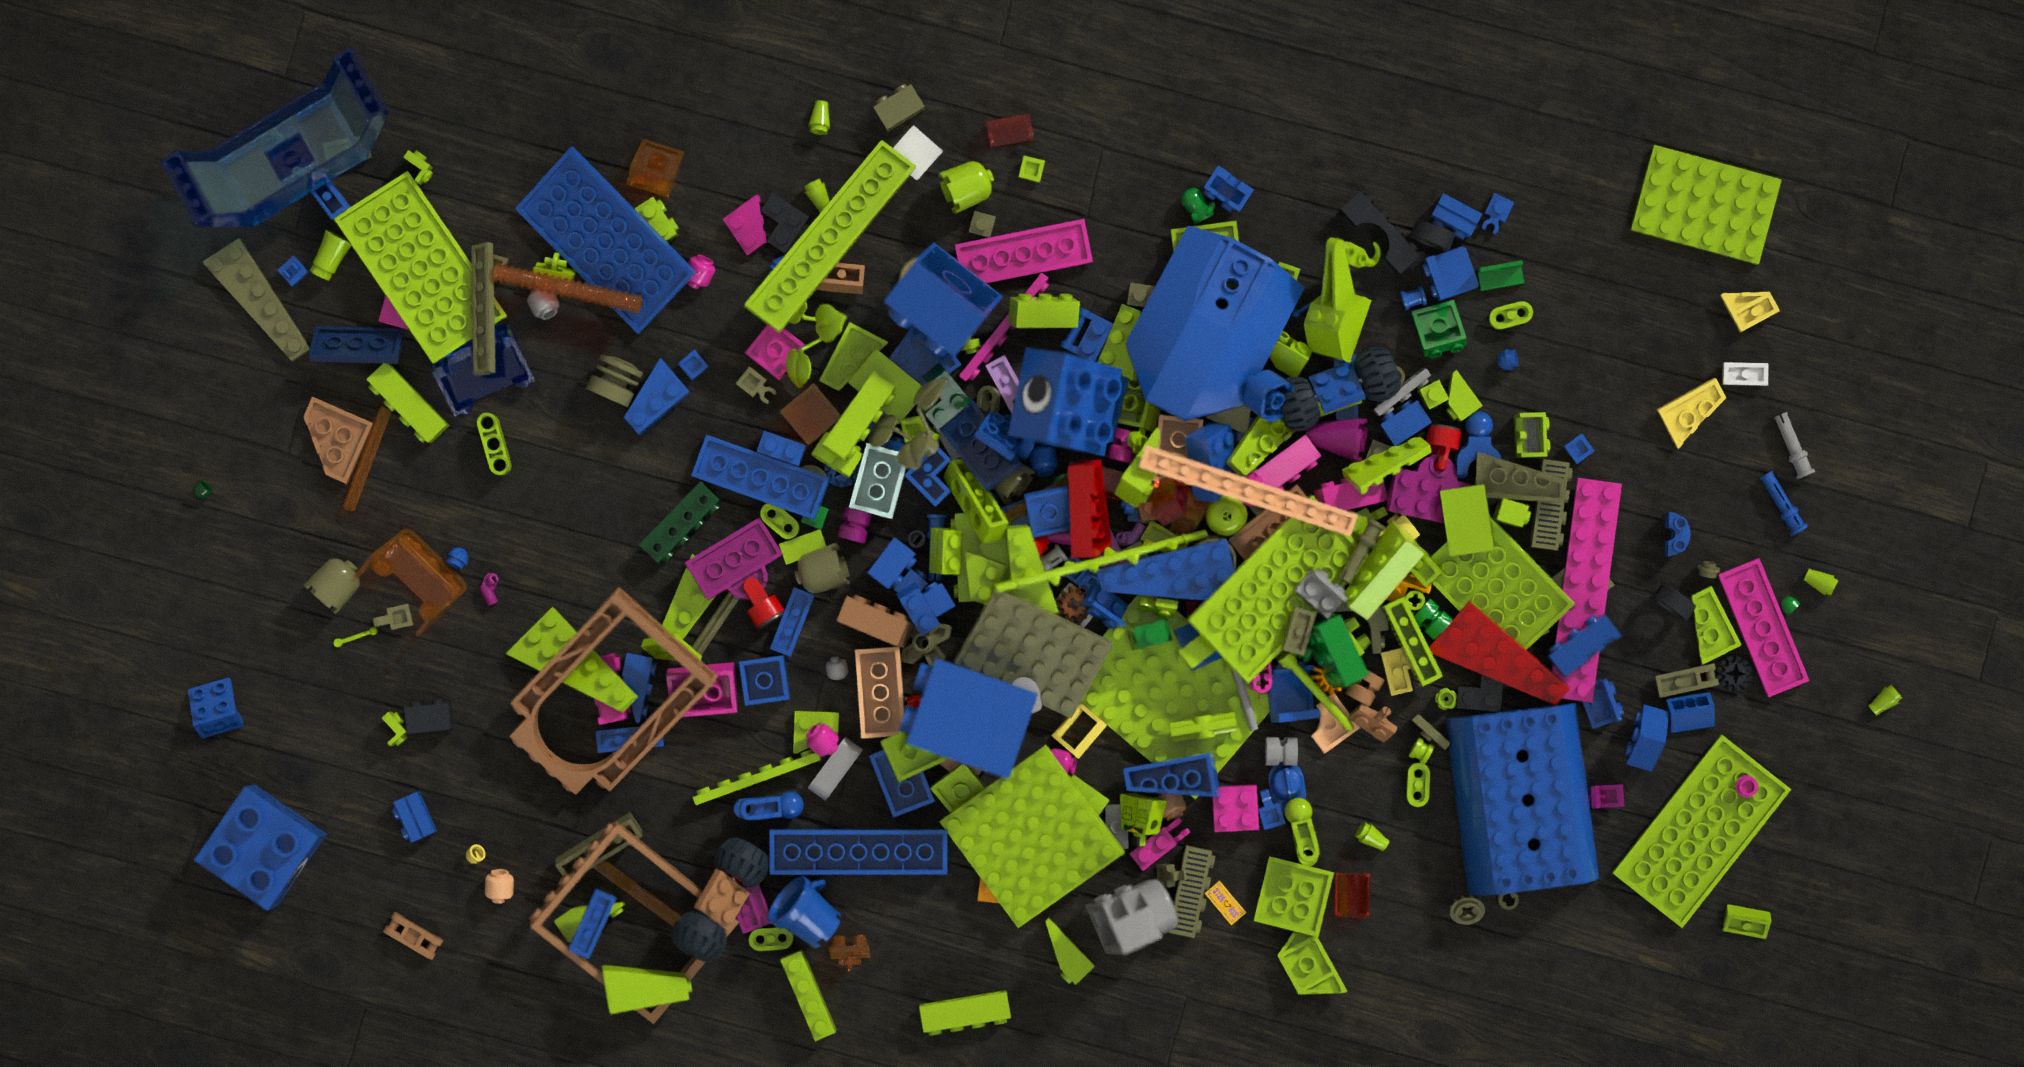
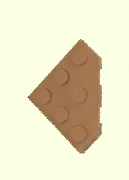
M312 397L303 417L323 464L325 474L348 484L374 423Z

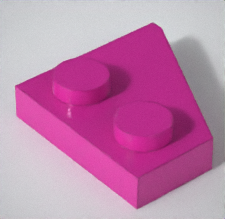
M755 195L723 218L746 255L752 254L767 243L766 234L763 230L764 221L760 211L759 202L761 200L759 195Z

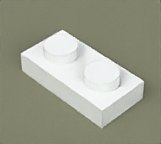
M1724 362L1722 385L1767 386L1768 363Z

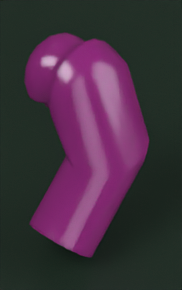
M488 573L480 586V591L488 606L498 602L493 592L499 581L495 573Z

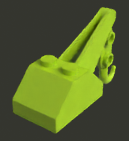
M1333 237L1327 241L1322 294L1311 302L1304 321L1307 344L1313 353L1348 363L1351 362L1372 300L1355 295L1349 265L1356 268L1375 266L1381 256V248L1378 243H1373L1375 254L1370 259L1363 248L1351 242H1344Z

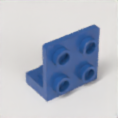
M230 678L221 679L188 690L193 726L201 738L244 727L243 719L236 709Z

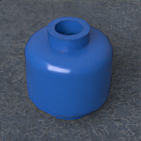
M1038 443L1029 454L1030 468L1035 471L1037 476H1050L1057 470L1059 464L1057 451L1054 447Z

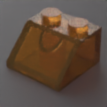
M643 139L630 165L627 185L669 198L685 152Z

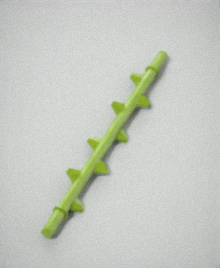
M1204 529L1189 534L1183 533L1181 536L1155 543L1145 540L1143 546L1121 552H1115L1110 547H1107L1102 557L1079 563L1066 561L1064 567L1036 573L1031 568L1026 569L1025 577H1017L1015 580L996 584L995 590L997 593L1016 588L1021 589V587L1046 580L1056 586L1059 585L1061 576L1084 570L1097 572L1099 566L1125 559L1135 565L1138 564L1140 555L1163 549L1176 551L1178 545H1187L1189 542L1207 538V531Z

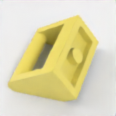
M1080 702L1072 718L1067 717L1051 736L1079 759L1107 724ZM1084 711L1097 723L1074 749L1061 737Z

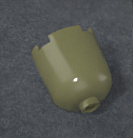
M834 543L802 555L798 560V571L795 572L798 584H803L804 588L810 593H820L850 584L849 580L846 579L850 576L844 556L839 557L837 550H840V546Z
M337 558L329 559L303 586L307 589L312 587L310 592L328 608L333 606L331 611L337 614L359 588L360 579L355 572L358 568L349 560L343 562Z

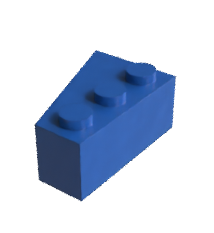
M660 358L624 418L639 435H642L691 392L665 361Z

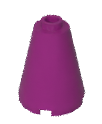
M1364 418L1319 421L1313 427L1306 430V436L1314 446L1354 462H1360L1363 457L1358 456L1360 452L1365 450L1368 427H1363V424L1368 422Z

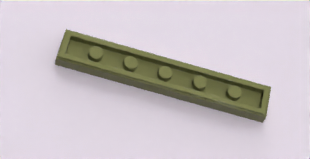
M490 242L471 246L473 372L476 376L495 373L493 243Z

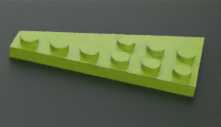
M552 607L506 654L541 671L577 631ZM594 649L562 681V683L622 713L638 698Z

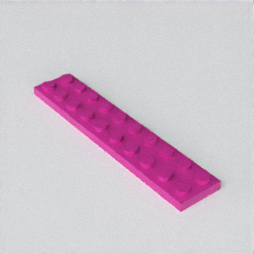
M1577 478L1562 590L1574 601L1575 605L1558 620L1555 644L1557 642L1562 644L1568 640L1566 635L1575 628L1578 630L1582 629L1585 626L1584 621L1593 614L1596 617L1605 614L1622 484ZM1599 651L1566 677H1563L1552 663L1551 671L1571 687L1562 699L1593 703Z

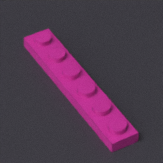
M1041 273L1025 294H1030L1032 297H1035L1038 293L1043 294L1049 286L1046 283L1049 278ZM1009 314L959 375L965 382L969 379L973 381L980 373L978 367L982 362L987 364L994 355L991 352L996 345L1000 347L1008 337L1005 334L1010 327L1013 330L1016 328L1008 323Z

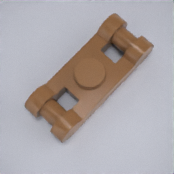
M394 912L391 916L392 921L389 926L386 925L383 932L428 959L433 960L436 955L434 953L438 946H441L444 940L416 925L399 913ZM400 924L405 927L402 933L397 931ZM424 939L430 941L427 948L421 945Z

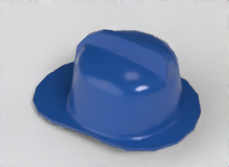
M1280 762L1278 766L1274 765L1269 773L1271 799L1273 803H1280L1282 813L1285 814V806L1291 799H1306L1304 777L1298 766H1285L1283 762Z

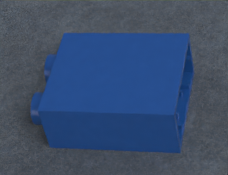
M935 659L933 667L922 663L913 689L924 692L919 709L907 706L899 731L909 734L907 744L1009 779L1038 693L939 659Z

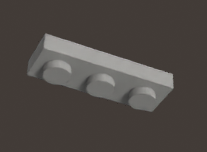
M1421 368L1401 385V389L1395 396L1389 400L1380 401L1371 408L1376 416L1388 415L1394 410L1393 405L1398 401L1404 402L1411 396L1410 392L1414 388L1420 389L1429 382L1427 378L1431 374L1426 368Z

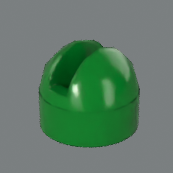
M1785 597L1781 602L1782 611L1789 616L1799 606L1800 602L1794 597Z

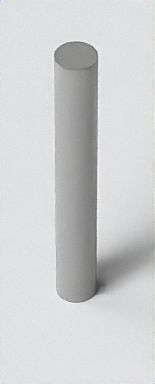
M1231 667L1250 731L1256 730L1258 725L1245 682Z

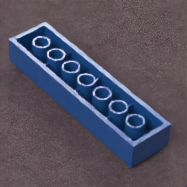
M945 829L770 830V875L948 873V833Z

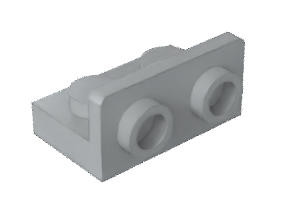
M1310 569L1293 590L1324 618L1328 619L1341 602H1346L1348 598L1344 595L1345 591L1339 585H1332L1328 581L1329 576L1320 569L1318 571Z

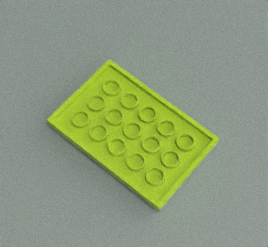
M1653 145L1630 230L1758 265L1782 179Z
M1489 514L1494 550L1450 556L1447 541L1430 557L1443 572L1433 582V585L1459 612L1471 601L1525 649H1528L1575 603Z

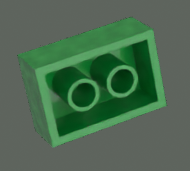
M1341 615L1330 616L1328 619L1324 618L1313 624L1308 643L1310 646L1313 645L1316 652V661L1320 666H1323L1326 672L1324 674L1325 679L1330 686L1332 685L1333 688L1347 687L1369 675Z

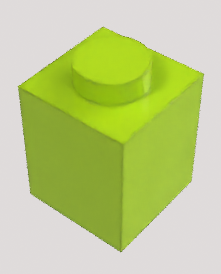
M1440 380L1417 391L1426 410L1449 400Z

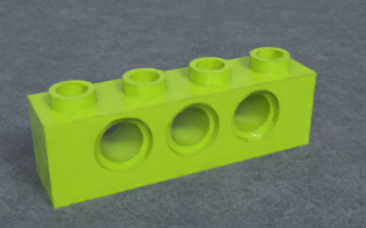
M962 458L950 461L943 478L982 544L1002 540L1009 523L992 494L984 489Z

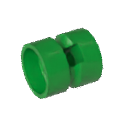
M1431 598L1413 615L1418 626H1424V632L1433 640L1453 620L1445 611L1440 612L1439 606Z

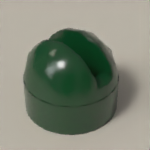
M199 480L193 487L194 496L200 499L207 498L213 492L210 485L203 480Z

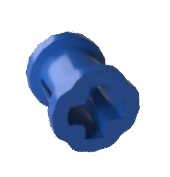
M1422 286L1406 293L1404 291L1400 292L1405 311L1409 310V307L1419 304L1427 305Z

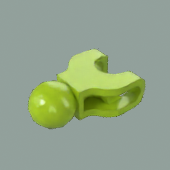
M1291 799L1285 806V816L1291 823L1298 861L1302 865L1311 867L1316 864L1319 856L1318 842L1311 819L1312 807L1306 799ZM1311 850L1313 855L1306 856L1303 852Z

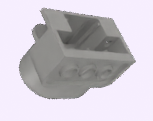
M1155 879L1146 880L1132 887L1131 885L1121 886L1114 890V894H1103L1094 898V903L1085 905L1106 954L1129 953L1161 938L1162 934L1175 929L1178 924L1177 915L1167 891Z

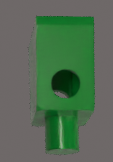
M1168 619L1127 629L1132 650L1173 640Z

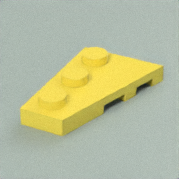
M1716 378L1705 382L1657 409L1676 448L1679 449L1687 437L1696 431L1702 421L1709 417L1725 400L1726 396Z

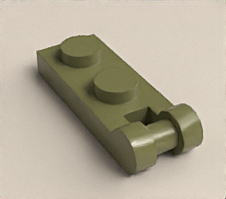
M1715 663L1654 676L1658 697L1661 698L1719 685L1718 678H1715L1714 670H1716ZM1705 672L1707 680L1701 681L1700 673Z

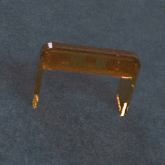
M403 529L372 553L355 574L359 578L371 568L382 577H387L392 573L399 577L424 602L419 608V614L425 622L415 633L418 637L436 623L467 589L465 581L410 529Z

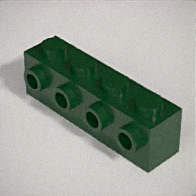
M700 481L639 545L657 563L662 561L666 563L674 555L672 550L677 545L682 547L689 540L687 535L693 529L697 531L705 523L703 521L704 517L708 513L712 516L720 508L718 503L721 500Z

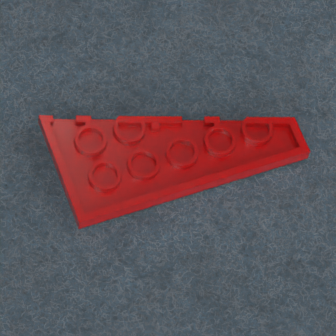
M1471 601L1466 604L1429 647L1431 653L1554 705H1557L1571 689L1570 686Z

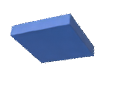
M1067 485L1023 494L1028 524L1033 538L1070 530V501Z

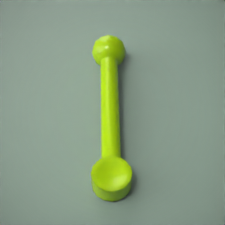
M371 627L368 631L345 639H335L334 646L341 647L343 643L370 634L376 635L378 630L376 627Z

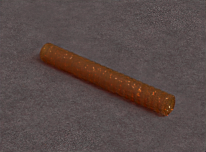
M499 262L493 270L492 279L494 282L499 280L502 284L507 282V285H511L512 283L515 287L520 285V288L527 287L528 290L533 288L534 291L540 290L541 293L547 291V294L554 293V296L560 294L561 297L567 296L568 299L573 297L576 301L578 299L581 302L586 300L589 304L594 302V305H598L599 303L602 307L607 305L608 308L614 307L616 310L621 308V311L628 310L629 313L634 311L635 314H638L641 310L642 295L635 296V293L629 295L626 291L625 293H622L621 290L616 292L613 288L611 290H608V287L603 289L600 285L595 287V284H591L590 286L587 282L582 284L581 281L575 282L574 279L568 281V278L561 279L560 276L555 278L554 275L548 276L547 273L542 275L541 272L535 273L534 270L529 272L528 269L521 270V267L515 269L512 265L510 267L507 264L502 266Z

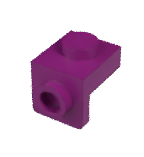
M1623 784L1591 786L1589 802L1592 804V808L1624 807Z

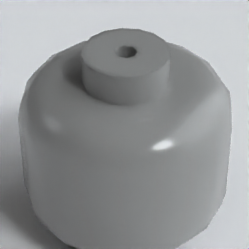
M838 656L830 658L831 661H828L825 665L827 676L832 680L845 678L848 675L846 660L839 659Z

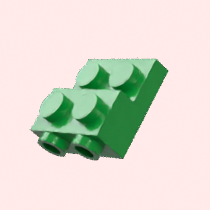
M1454 300L1412 311V318L1424 357L1437 358L1444 351L1451 350L1452 353L1463 350V346H1467V338Z

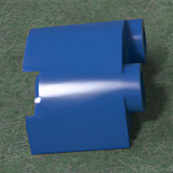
M1218 165L1204 186L1203 195L1213 201L1216 198L1222 202L1220 206L1223 209L1232 213L1233 210L1240 212L1254 189L1236 179Z
M1665 512V528L1670 530L1671 537L1669 540L1664 541V556L1677 555L1684 551L1689 544L1691 536L1690 527L1684 517L1676 513Z

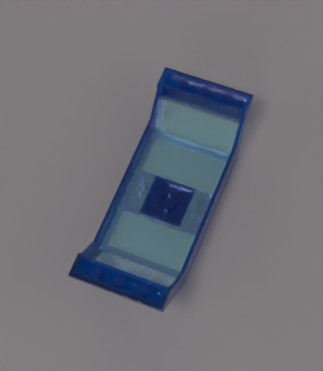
M352 47L332 57L334 61L321 84L211 150L181 152L177 150L160 161L197 228L254 227L368 158L389 114V110Z

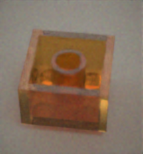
M814 383L780 411L808 446H811L825 432L835 426L842 417Z

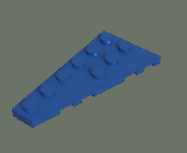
M913 325L889 358L894 364L921 386L927 383L922 376L938 363L943 366L948 374L961 366L956 356L954 357L948 352L945 356H940L930 350L923 341L927 335ZM883 412L880 419L884 416H887V414ZM872 422L870 424V426L868 427L869 430L872 429L875 422Z
M1227 538L1140 558L1138 564L1135 565L1127 561L1098 569L1097 573L1103 592L1207 600L1234 572Z

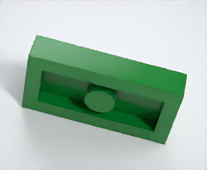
M1523 261L1478 268L1476 272L1480 291L1524 284L1521 267Z

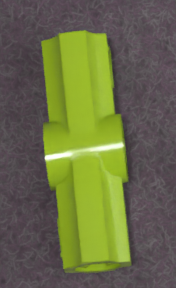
M1235 712L1214 716L1209 714L1192 717L1191 720L1169 723L1172 742L1193 738L1195 740L1214 737L1216 734L1238 731Z

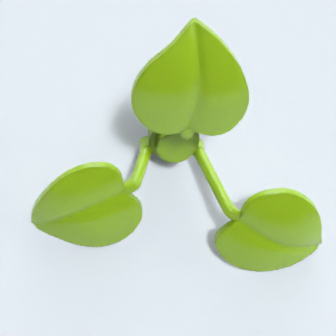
M805 302L789 321L793 324L799 323L801 318L815 321L817 323L816 332L819 335L818 339L801 347L799 352L796 349H791L787 354L786 370L791 381L798 388H803L811 374V363L808 356L803 354L804 351L821 341L830 342L842 332L846 316L829 305L819 306L815 317H810L804 314L807 310V302Z

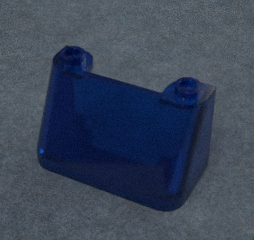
M510 323L494 327L495 373L482 376L474 375L473 340L445 358H442L436 364H432L430 361L432 374L455 417L470 413L474 406V401L506 386L514 384L515 387L526 388L535 381L533 372Z

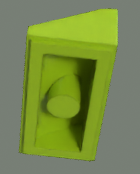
M1727 905L1722 930L1766 939L1771 924V913Z

